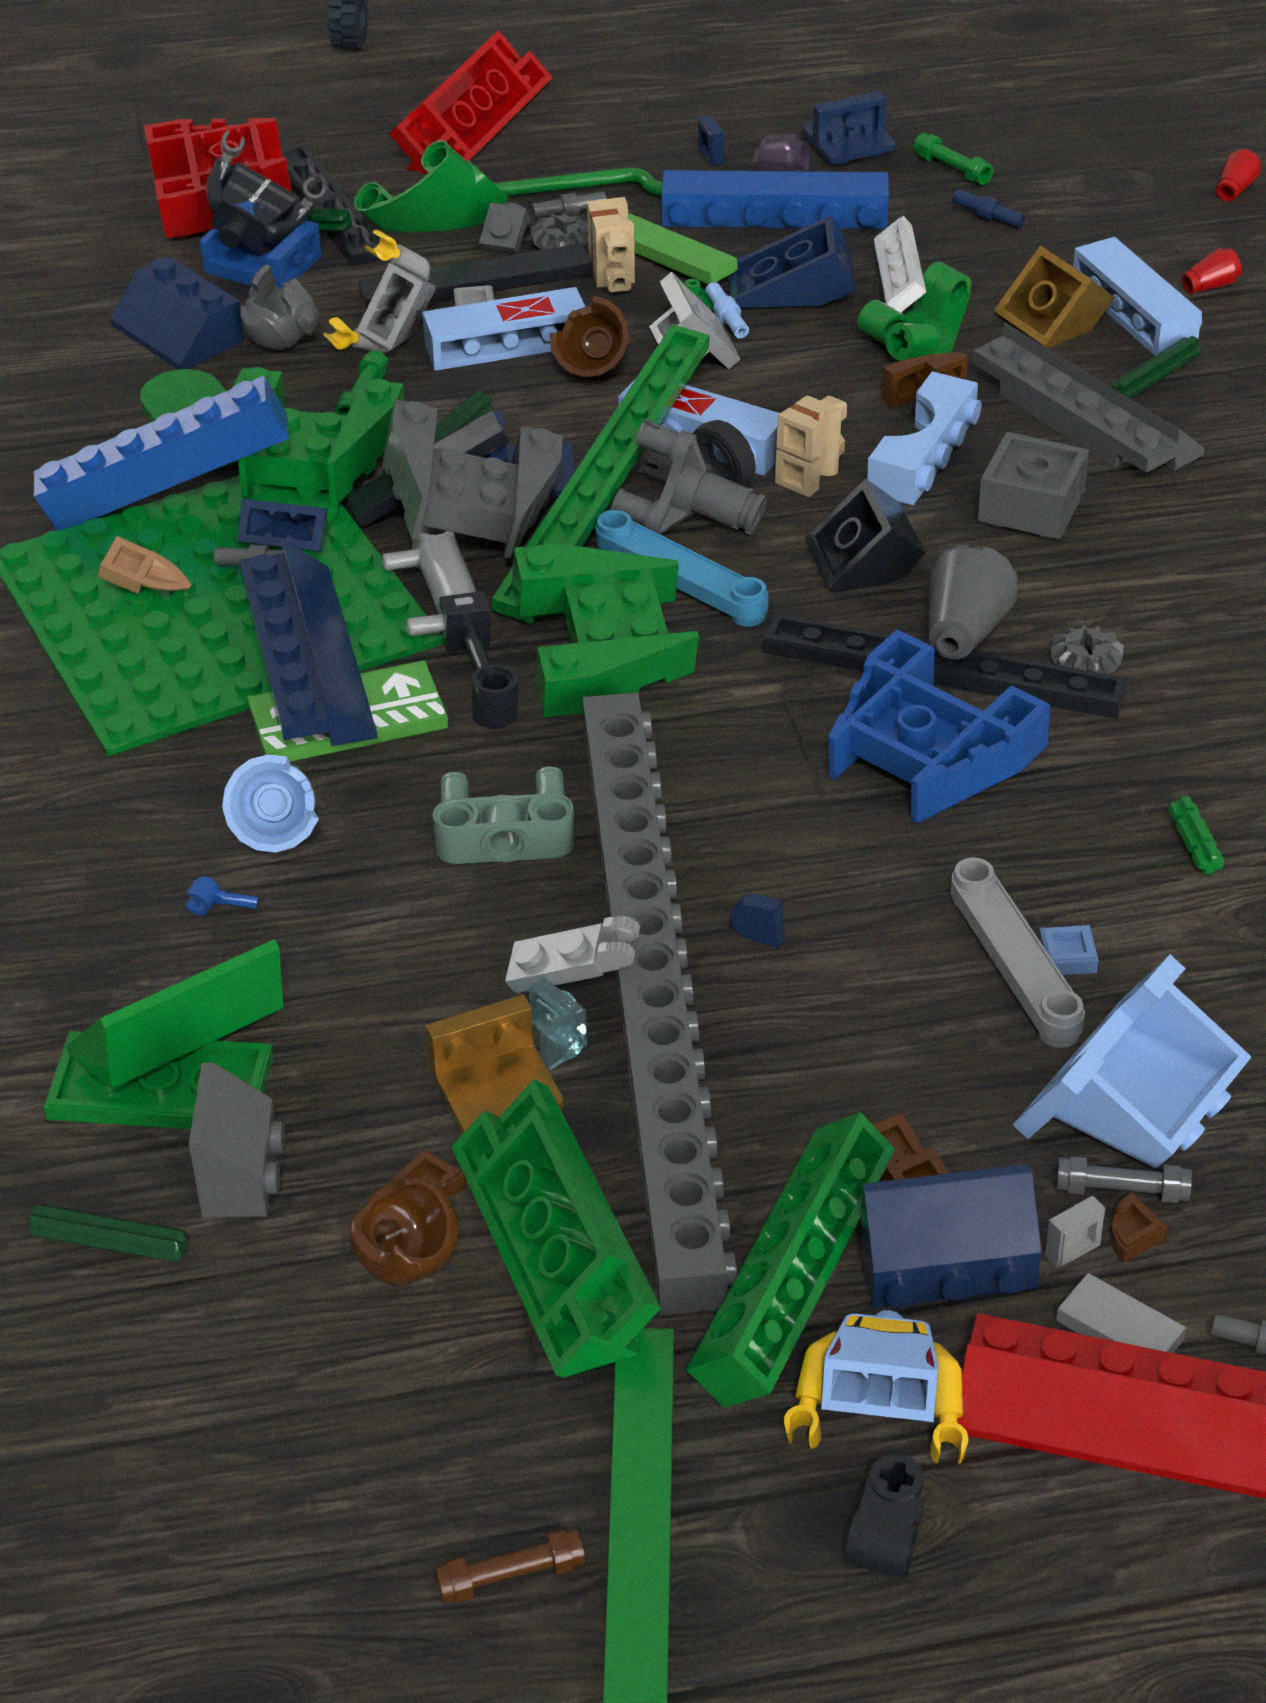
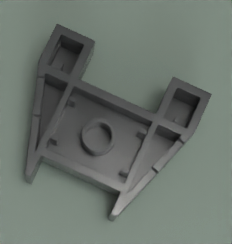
M395 399L385 442L383 467L386 475L392 476L394 481L392 490L396 499L402 501L405 509L404 520L411 537L418 539L421 526H427L504 542V557L511 558L514 554V548L519 547L527 529L536 522L542 507L545 508L550 501L562 460L563 435L552 433L543 428L532 429L521 426L511 463L504 462L498 458L478 457L464 454L456 449L434 447L438 408L426 406L417 401L406 402Z

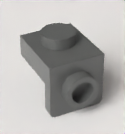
M507 202L504 205L490 203L479 240L481 249L509 255L518 254L524 232L531 233V226H533L527 209L511 202Z

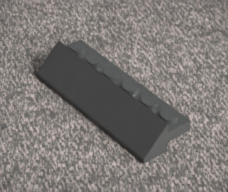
M1005 322L1003 336L973 350L972 364L1000 381V396L1081 447L1089 449V452L1114 468L1128 461L1146 473L1162 464L1175 471L1204 455L1205 448L1179 428Z

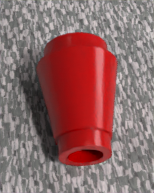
M1240 149L1227 157L1216 188L1219 198L1228 202L1234 201L1258 179L1261 172V162L1254 152Z
M1217 248L1188 269V271L1182 273V285L1185 291L1192 295L1234 284L1236 278L1242 274L1241 261L1236 252L1231 248L1224 250Z

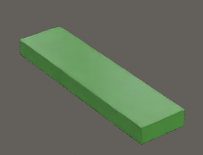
M630 213L628 214V219L634 223V253L706 284L718 282L738 270L736 257Z

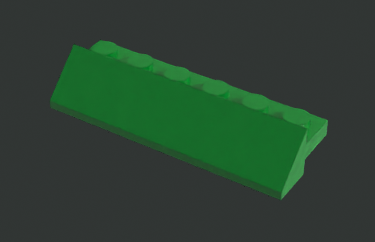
M533 1079L501 1116L484 1110L451 1148L462 1172L465 1173L467 1183L554 1373L565 1378L639 1355L640 1352L633 1338L657 1314L661 1307L549 1086Z

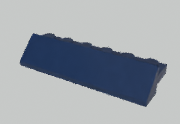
M281 539L283 553L260 554L253 558L239 560L241 576L248 600L249 614L283 740L328 733L331 745L336 746L378 738L377 729L329 566Z

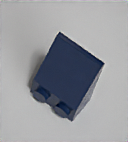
M832 215L737 259L738 270L729 275L730 296L740 308L822 306L830 301H840L847 297L850 292L856 290L852 253Z

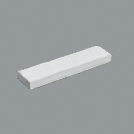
M904 216L898 218L874 238L886 304L899 312H902L926 293L913 228Z

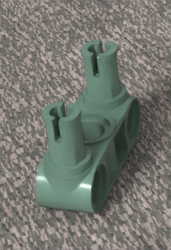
M548 766L538 770L536 773V794L512 796L502 794L493 797L469 798L468 779L465 774L450 772L442 776L441 803L433 811L435 848L437 856L442 861L453 864L507 863L516 860L558 858L569 854L573 850L575 845L574 807L572 801L565 796L563 773L560 769Z

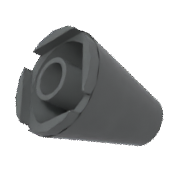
M969 544L957 545L946 550L934 563L929 579V642L934 647V651L944 658L961 659L969 655L1011 611L1016 602L1017 573L1008 559L992 548L984 546L983 550L968 548Z

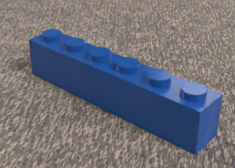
M664 170L662 227L805 228L832 215L838 228L886 229L889 200L888 172Z
M265 376L252 381L240 382L226 392L213 397H204L185 409L175 413L163 414L155 421L136 429H127L115 438L98 445L86 446L74 455L44 464L40 469L34 471V498L57 531L82 524L89 519L97 518L289 439L287 413Z

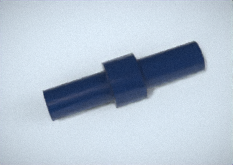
M957 189L954 193L953 203L977 212V216L990 222L996 219L1019 229L1025 222V214L1002 206L1000 200L987 195L982 198L961 189Z

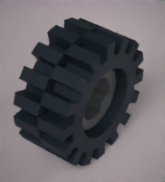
M328 0L329 12H327V18H329V23L327 26L328 30H330L328 36L333 47L362 48V45L365 43L364 37L367 35L368 8H366L368 0Z

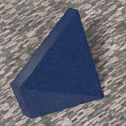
M242 499L237 542L282 548L281 539L300 550L322 552L328 509Z

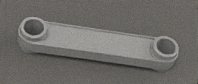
M974 857L959 861L951 877L950 893L954 905L962 912L1039 1031L1040 1038L1052 1047L1064 1048L1075 1044L1083 1031L1085 1010L1082 999L1074 993L995 875L993 866L983 859Z

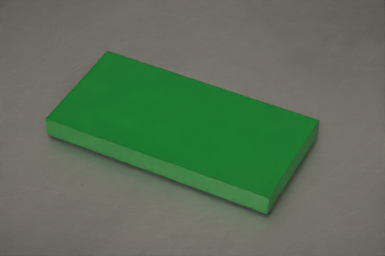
M69 1031L44 1104L46 1120L191 1129L202 1063H214L264 1094L274 1058L272 1044L215 1040L111 1089L69 1055L66 1046L83 1033Z

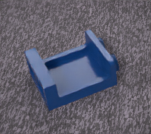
M306 221L298 226L282 242L276 244L268 243L259 251H254L241 243L234 248L223 245L218 237L219 231L215 228H212L200 240V254L202 255L204 273L252 285V279L264 265L268 264L271 266L276 285L280 290H282L284 282H288L291 278L298 279L322 257L318 223Z

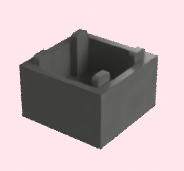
M1006 432L981 478L978 521L989 523L992 526H1004L1035 533L1046 538L1061 539L1085 492L1089 449Z

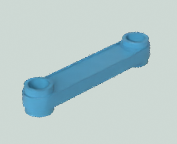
M609 510L598 516L595 526V540L598 549L678 560L677 589L730 615L732 620L738 625L747 627L757 626L765 620L768 612V592L762 580L755 577H744L632 521L630 515L624 511Z

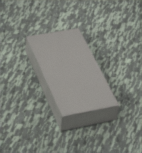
M1089 1273L1057 1310L1056 1321L1082 1335L1171 1353L1176 1351L1185 1338V1326Z

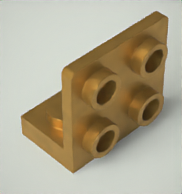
M524 994L425 1025L429 1069L462 1134L484 1110L501 1116L533 1079L548 1085L560 1109L564 1107L563 1097L534 1046L532 1008Z

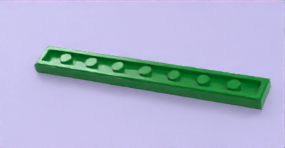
M643 1328L633 1338L640 1354L615 1363L603 1703H668L674 1329Z

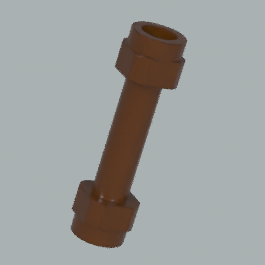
M561 1529L546 1533V1543L471 1564H466L465 1558L462 1556L445 1561L446 1564L434 1567L436 1583L442 1603L451 1601L458 1603L474 1598V1588L550 1567L553 1568L555 1575L573 1571L574 1567L584 1565L585 1555L577 1529L567 1531Z

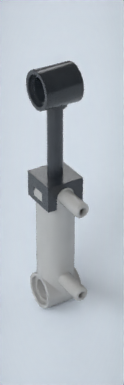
M421 526L419 538H412V550L384 553L382 555V565L386 571L416 567L422 571L438 612L436 615L408 618L406 621L407 633L410 636L440 632L443 636L446 651L466 648L475 670L472 675V718L482 727L491 729L507 727L517 718L518 675L508 666L491 664L485 646L490 645L491 609L483 591H476L456 542L455 532Z

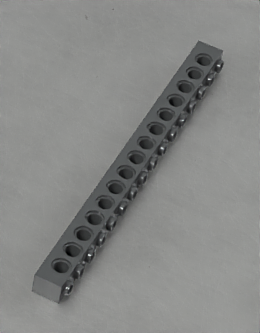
M639 693L583 697L584 735L608 917L616 918L618 915L630 916L632 919L635 918V921L639 922L638 925H640L638 939L636 938L631 943L626 942L631 947H634L633 950H635L633 964L630 967H621V969L615 970L657 1297L661 1307L659 1312L660 1315L719 1310L727 1295V1286H732L737 1276L734 1252H724L723 1243L730 1242L728 1210L717 1209L716 1200L724 1199L721 1167L711 1168L710 1159H717L716 1133L714 1126L705 1127L704 1119H711L710 1094L708 1087L698 1086V1080H705L704 1056L702 1048L693 1049L692 1042H699L698 1017L696 1011H687L686 1005H693V987L691 974H681V969L688 968L687 947L685 938L676 939L675 935L682 933L680 903L671 904L670 899H677L676 876L674 869L665 870V866L672 864L669 836L660 837V833H666V813L664 804H655V801H661V781L659 772L651 773L650 771L657 769L655 742H646V739H652L650 711H641Z

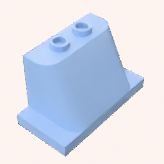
M1169 954L1116 1004L1012 1125L1029 1139L1051 1118H1055L1155 1169L1172 1156L1178 1148L1184 1152L1200 1137L1206 1129L1200 1123V1120L1204 1115L1211 1119L1229 1101L1231 1095L1225 1089L1250 1060L1251 1056L1173 985L1186 968Z

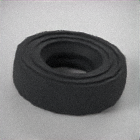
M718 419L708 421L697 427L692 433L697 435L698 447L704 463L711 465V473L745 487L754 478L756 470L754 453L743 434L729 422ZM713 445L717 446L726 456L730 471L724 468L717 460L713 451Z

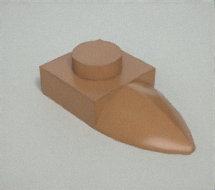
M118 536L103 559L97 576L139 594L142 586L165 591L185 590L191 586L182 571L169 560Z

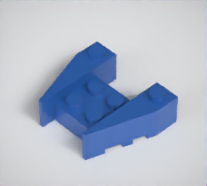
M896 629L868 655L864 664V673L860 681L855 682L850 692V701L844 713L839 714L828 736L829 778L837 779L860 757L911 784V821L919 823L1021 772L1048 746L1050 704L1011 685L989 707L982 711L934 687V647Z

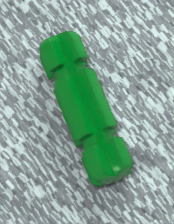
M1180 796L1178 801L1169 804L1168 812L1172 820L1176 822V828L1188 851L1192 853L1191 857L1196 867L1200 869L1202 874L1212 875L1215 870L1222 869L1224 858L1220 850L1216 848L1217 844L1204 819H1201V813L1196 804L1192 802L1190 797Z

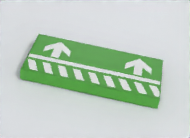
M425 660L360 673L377 729L378 738L332 746L329 734L322 733L283 740L270 692L247 697L249 711L264 755L286 756L289 762L448 728V716Z

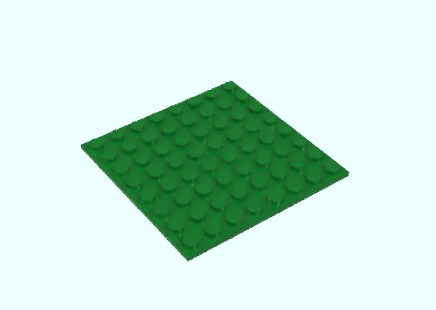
M240 475L219 482H209L202 487L180 494H170L163 499L144 505L131 506L124 511L105 517L92 518L82 524L66 529L50 531L43 536L27 541L11 543L0 549V579L107 757L248 710L247 697L269 692L249 614L248 600L240 566L215 565L214 563L216 547L249 549L250 545H254L237 542L242 499L328 509L322 552L301 551L329 566L359 672L444 644L443 636L440 632L410 636L407 633L406 621L408 618L427 615L392 570L386 571L383 568L382 556L341 503L330 505V493L327 490L254 483L249 495L242 496ZM118 536L169 560L182 571L191 586L189 589L179 591L156 590L142 586L139 594L97 576L103 559ZM269 546L270 550H282L281 547Z

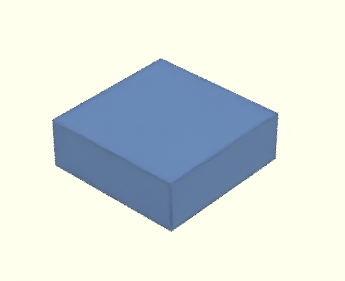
M1090 925L1040 928L1039 941L1062 975L1097 973L1099 960Z

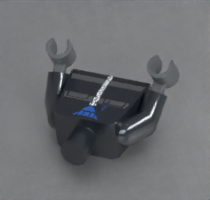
M228 130L222 136L220 144L222 156L220 159L216 158L205 187L208 207L214 212L211 224L213 228L219 231L218 237L223 245L234 248L241 243L254 251H259L268 243L276 244L282 242L298 226L305 223L312 214L309 211L311 207L320 206L325 202L327 197L326 186L322 188L319 194L313 195L309 191L315 185V178L307 179L303 185L304 199L299 203L301 197L237 161L235 165H232L233 158H237L242 153L245 140L242 136L240 145L237 148H230L226 144L230 133Z

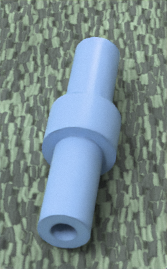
M710 283L705 291L714 304V313L723 324L729 326L737 338H744L749 333V327L740 316V307L731 296L725 294L718 283Z

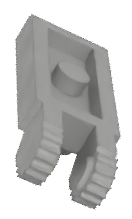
M618 915L616 918H604L602 924L514 942L505 982L513 992L520 993L603 976L604 972L619 970L621 967L626 968V966L630 967L633 964L635 950H633L634 947H631L626 942L631 943L636 938L638 939L640 931L639 922H636L635 918L632 919L630 916Z

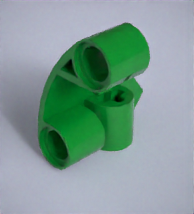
M440 140L432 143L424 151L421 164L429 173L418 183L393 197L380 184L369 182L359 189L354 199L356 210L381 230L434 232L482 225L485 223L490 203L504 205L507 203L508 196L469 160L466 161L447 142Z
M935 262L929 266L923 276L926 293L914 302L913 308L910 311L902 314L882 301L875 299L867 303L861 310L858 318V328L864 334L885 345L889 354L898 361L925 355L952 353L971 294V279L967 275L944 262Z

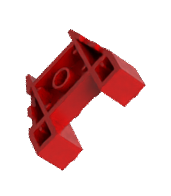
M249 118L248 123L227 125L226 119H212L211 125H194L193 119H178L144 125L165 238H186L194 233L204 232L213 228L211 221L214 212L208 207L205 187L216 158L220 159L222 156L220 144L222 136L228 130L230 133L226 144L230 148H237L240 145L242 136L245 140L242 153L237 158H233L232 165H235L238 161L292 192L286 158L282 155L276 118Z

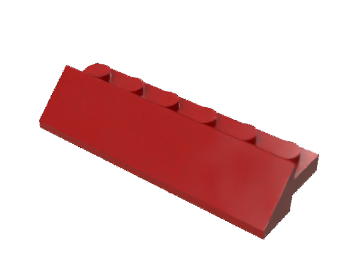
M498 30L389 133L412 160L405 169L428 174L429 172L421 164L423 153L428 146L440 140L447 142L466 161H470L553 77L531 51H528L521 57Z
M977 1313L971 1341L967 1345L962 1373L963 1416L957 1418V1423L964 1427L968 1436L1266 1499V1372Z

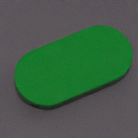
M193 369L172 370L153 377L142 387L140 392L142 411L151 423L163 414L175 413L194 405V403L204 397H213L226 392V390L209 373ZM236 460V461H234V462H231V463H229V464H226V465H224V466H221V467H225V466H229V465H231V464H234V463L238 462V460Z

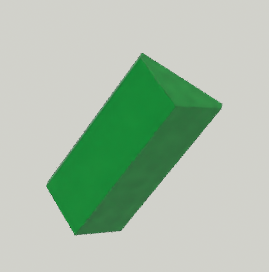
M275 939L106 1015L69 1043L66 1049L73 1059L109 1088L113 1089L284 1008L280 948Z

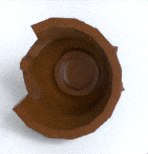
M594 295L591 306L570 312L562 332L549 333L551 350L557 362L572 374L590 378L607 373L612 369H618L619 363L625 357L627 347L631 344L628 335V324L621 310L608 299Z

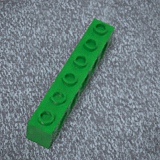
M861 1112L815 1130L686 1369L723 1408L771 1393L861 1217L862 1184L879 1182L895 1151V1148Z

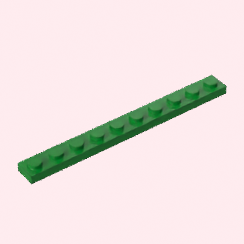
M674 324L670 326L527 546L557 543L583 546L597 524L598 516L604 513L645 447L638 446L635 443L641 424L644 423L645 419H649L658 425L661 424L709 349L710 335ZM512 567L492 597V610L533 624L538 615L519 617L512 587Z

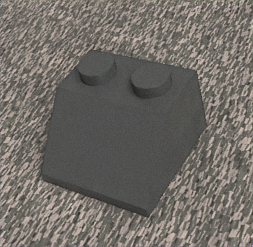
M202 1063L189 1140L202 1217H267L270 1194H279L280 1165L278 1161L274 1162L275 1153H284L285 1123L284 1121H276L272 1098L218 1065Z

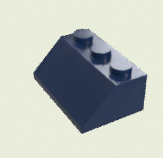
M170 256L155 259L151 264L136 271L110 318L113 327L178 370L188 369L244 341L239 300Z
M1030 1164L862 1184L859 1260L872 1309L892 1306L906 1307L911 1304L940 1300L956 1301L972 1296L996 1293L1013 1294L1023 1290L1037 1289L1041 1261V1244Z

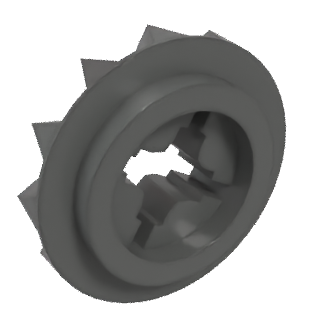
M552 213L549 218H539L537 223L531 226V241L542 250L581 243L584 247L588 244V223L581 220V217L578 215L570 217L564 213L556 216Z
M1082 623L1078 629L1065 627L1062 634L1053 636L1050 656L1055 665L1110 674L1122 663L1124 644L1117 641L1116 633H1103L1101 625L1092 629L1087 628ZM1084 647H1089L1092 651V655H1089L1088 651L1085 650Z

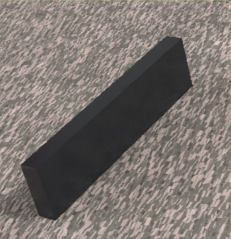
M490 411L434 444V447L456 449L464 454L485 457L507 444L509 440L493 411ZM384 473L346 496L356 519L362 527L369 525L403 505L402 501L396 499L392 490L394 481L391 475Z

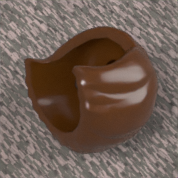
M406 1177L394 1180L372 1193L367 1204L353 1216L349 1225L350 1244L357 1259L373 1277L387 1284L403 1285L427 1278L440 1270L455 1250L459 1229L458 1220L451 1201L445 1196V1193L439 1186L433 1182L428 1183L426 1180H419L416 1177Z

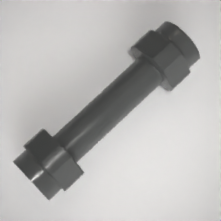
M1070 1155V1158L1059 1157L1056 1190L1067 1191V1194L1084 1195L1085 1187L1161 1194V1202L1178 1204V1201H1190L1192 1169L1181 1168V1165L1164 1164L1162 1172L1087 1165V1157Z

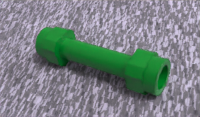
M921 133L914 142V152L919 154V157L929 162L937 159L964 172V178L969 182L985 185L993 175V166L987 160L978 156L970 159L943 146L942 139L933 134Z
M372 350L363 356L359 363L360 375L351 391L344 392L340 396L335 413L338 415H348L362 380L383 379L386 374L388 359L382 352Z

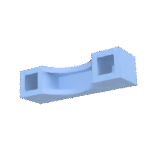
M932 371L916 392L915 427L921 431L904 436H884L868 458L867 479L895 500L914 505L924 491L930 490L938 470L946 467L954 447H959L962 444L970 424L975 425L977 423L982 407L981 401L977 400L978 383Z

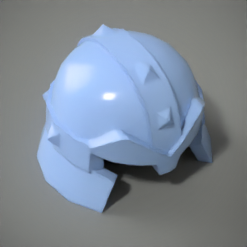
M267 754L249 759L233 772L224 788L222 808L227 826L239 841L255 850L276 853L294 848L311 834L319 820L314 811L316 800L314 789L309 779L298 767L291 765L286 756Z

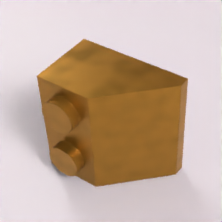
M1040 245L994 311L1049 349L1091 331L1112 303L1114 297L1092 279Z

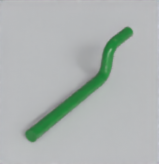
M619 168L494 183L508 197L627 182L638 183L646 192L662 197L663 182L655 180L649 172L639 168Z

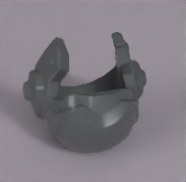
M268 264L264 265L252 279V287L249 290V299H246L244 306L239 308L241 325L248 338L260 347L281 351L293 346L301 337H311L319 326V312L314 300L296 278H291L288 282L283 283L282 290H280L276 285L271 266Z

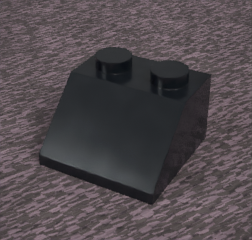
M866 478L805 537L829 588L834 592L894 583L926 553L900 502Z

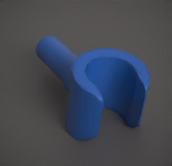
M202 876L196 879L186 892L191 897L186 903V908L195 915L207 914L214 903L257 909L259 897L220 890L219 885L213 879Z

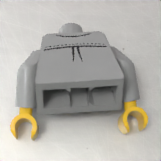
M379 230L372 232L380 237L377 247L372 249L365 245V249L383 261L390 259L391 263L388 264L358 328L352 331L337 317L329 320V323L337 331L333 334L324 333L323 335L337 349H345L350 344L354 348L368 351L376 350L382 353L394 349L414 334L422 318V312L426 310L436 289L435 285L428 282L430 278L428 261L400 244L397 245L393 238Z

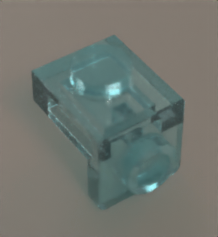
M546 978L530 986L529 1001L532 1008V1024L540 1030L541 1059L546 1068L552 1070L565 1060L574 1058L587 1046L586 1009L580 1006L569 992L561 991Z

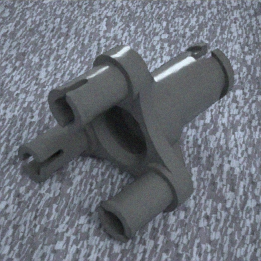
M645 419L639 428L635 442L638 446L648 448L642 459L646 461V464L641 463L639 472L666 482L660 499H657L655 502L620 488L613 500L611 510L626 512L630 515L632 521L660 535L687 517L693 516L694 513L736 530L739 528L745 529L746 534L752 535L763 516L767 504V495L762 493L756 495L753 493L754 490L711 473L712 467L704 463L698 447L697 435L684 430L678 433L653 423L649 419Z

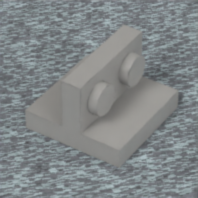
M673 272L662 279L660 284L672 307L649 326L657 343H660L670 326L674 324L710 335L709 349L706 354L711 352L728 369L740 361L741 358L720 319Z

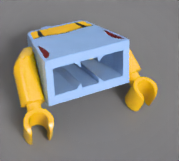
M891 1310L881 1311L875 1316L853 1313L846 1315L838 1332H831L808 1347L805 1352L795 1397L800 1400L799 1405L790 1408L784 1416L786 1438L789 1444L792 1443L795 1429L800 1426H809L810 1449L818 1446L821 1441V1428L819 1417L815 1410L817 1404H822L821 1409L928 1422H934V1417L939 1418L940 1424L934 1430L929 1449L931 1459L934 1463H938L941 1442H950L958 1450V1464L962 1462L968 1444V1434L964 1427L957 1423V1418L963 1416L961 1367L958 1361L941 1344L933 1342L929 1324L919 1320L903 1319L900 1314Z

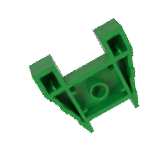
M261 367L242 368L234 386L243 381H252L265 376L287 413L289 439L238 459L242 496H248L253 484L257 483L327 490L330 493V505H338L353 490V482L362 473L369 475L376 468V460L384 454L395 399L404 401L403 383L388 382L384 379L362 380L346 416L338 415L334 412L315 413L285 408L282 372L269 371Z
M559 543L514 548L512 587L519 617L564 613L571 644L537 647L535 685L543 718L583 714V697L639 693L640 687L662 679L666 684L694 673L699 638L698 631L668 634L660 603L675 602L679 568L678 560Z

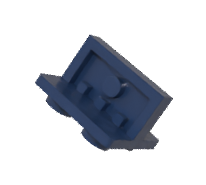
M881 91L814 105L813 122L802 125V133L830 164L842 165L850 160L863 157H878L885 152L896 150V142L885 131L886 97Z

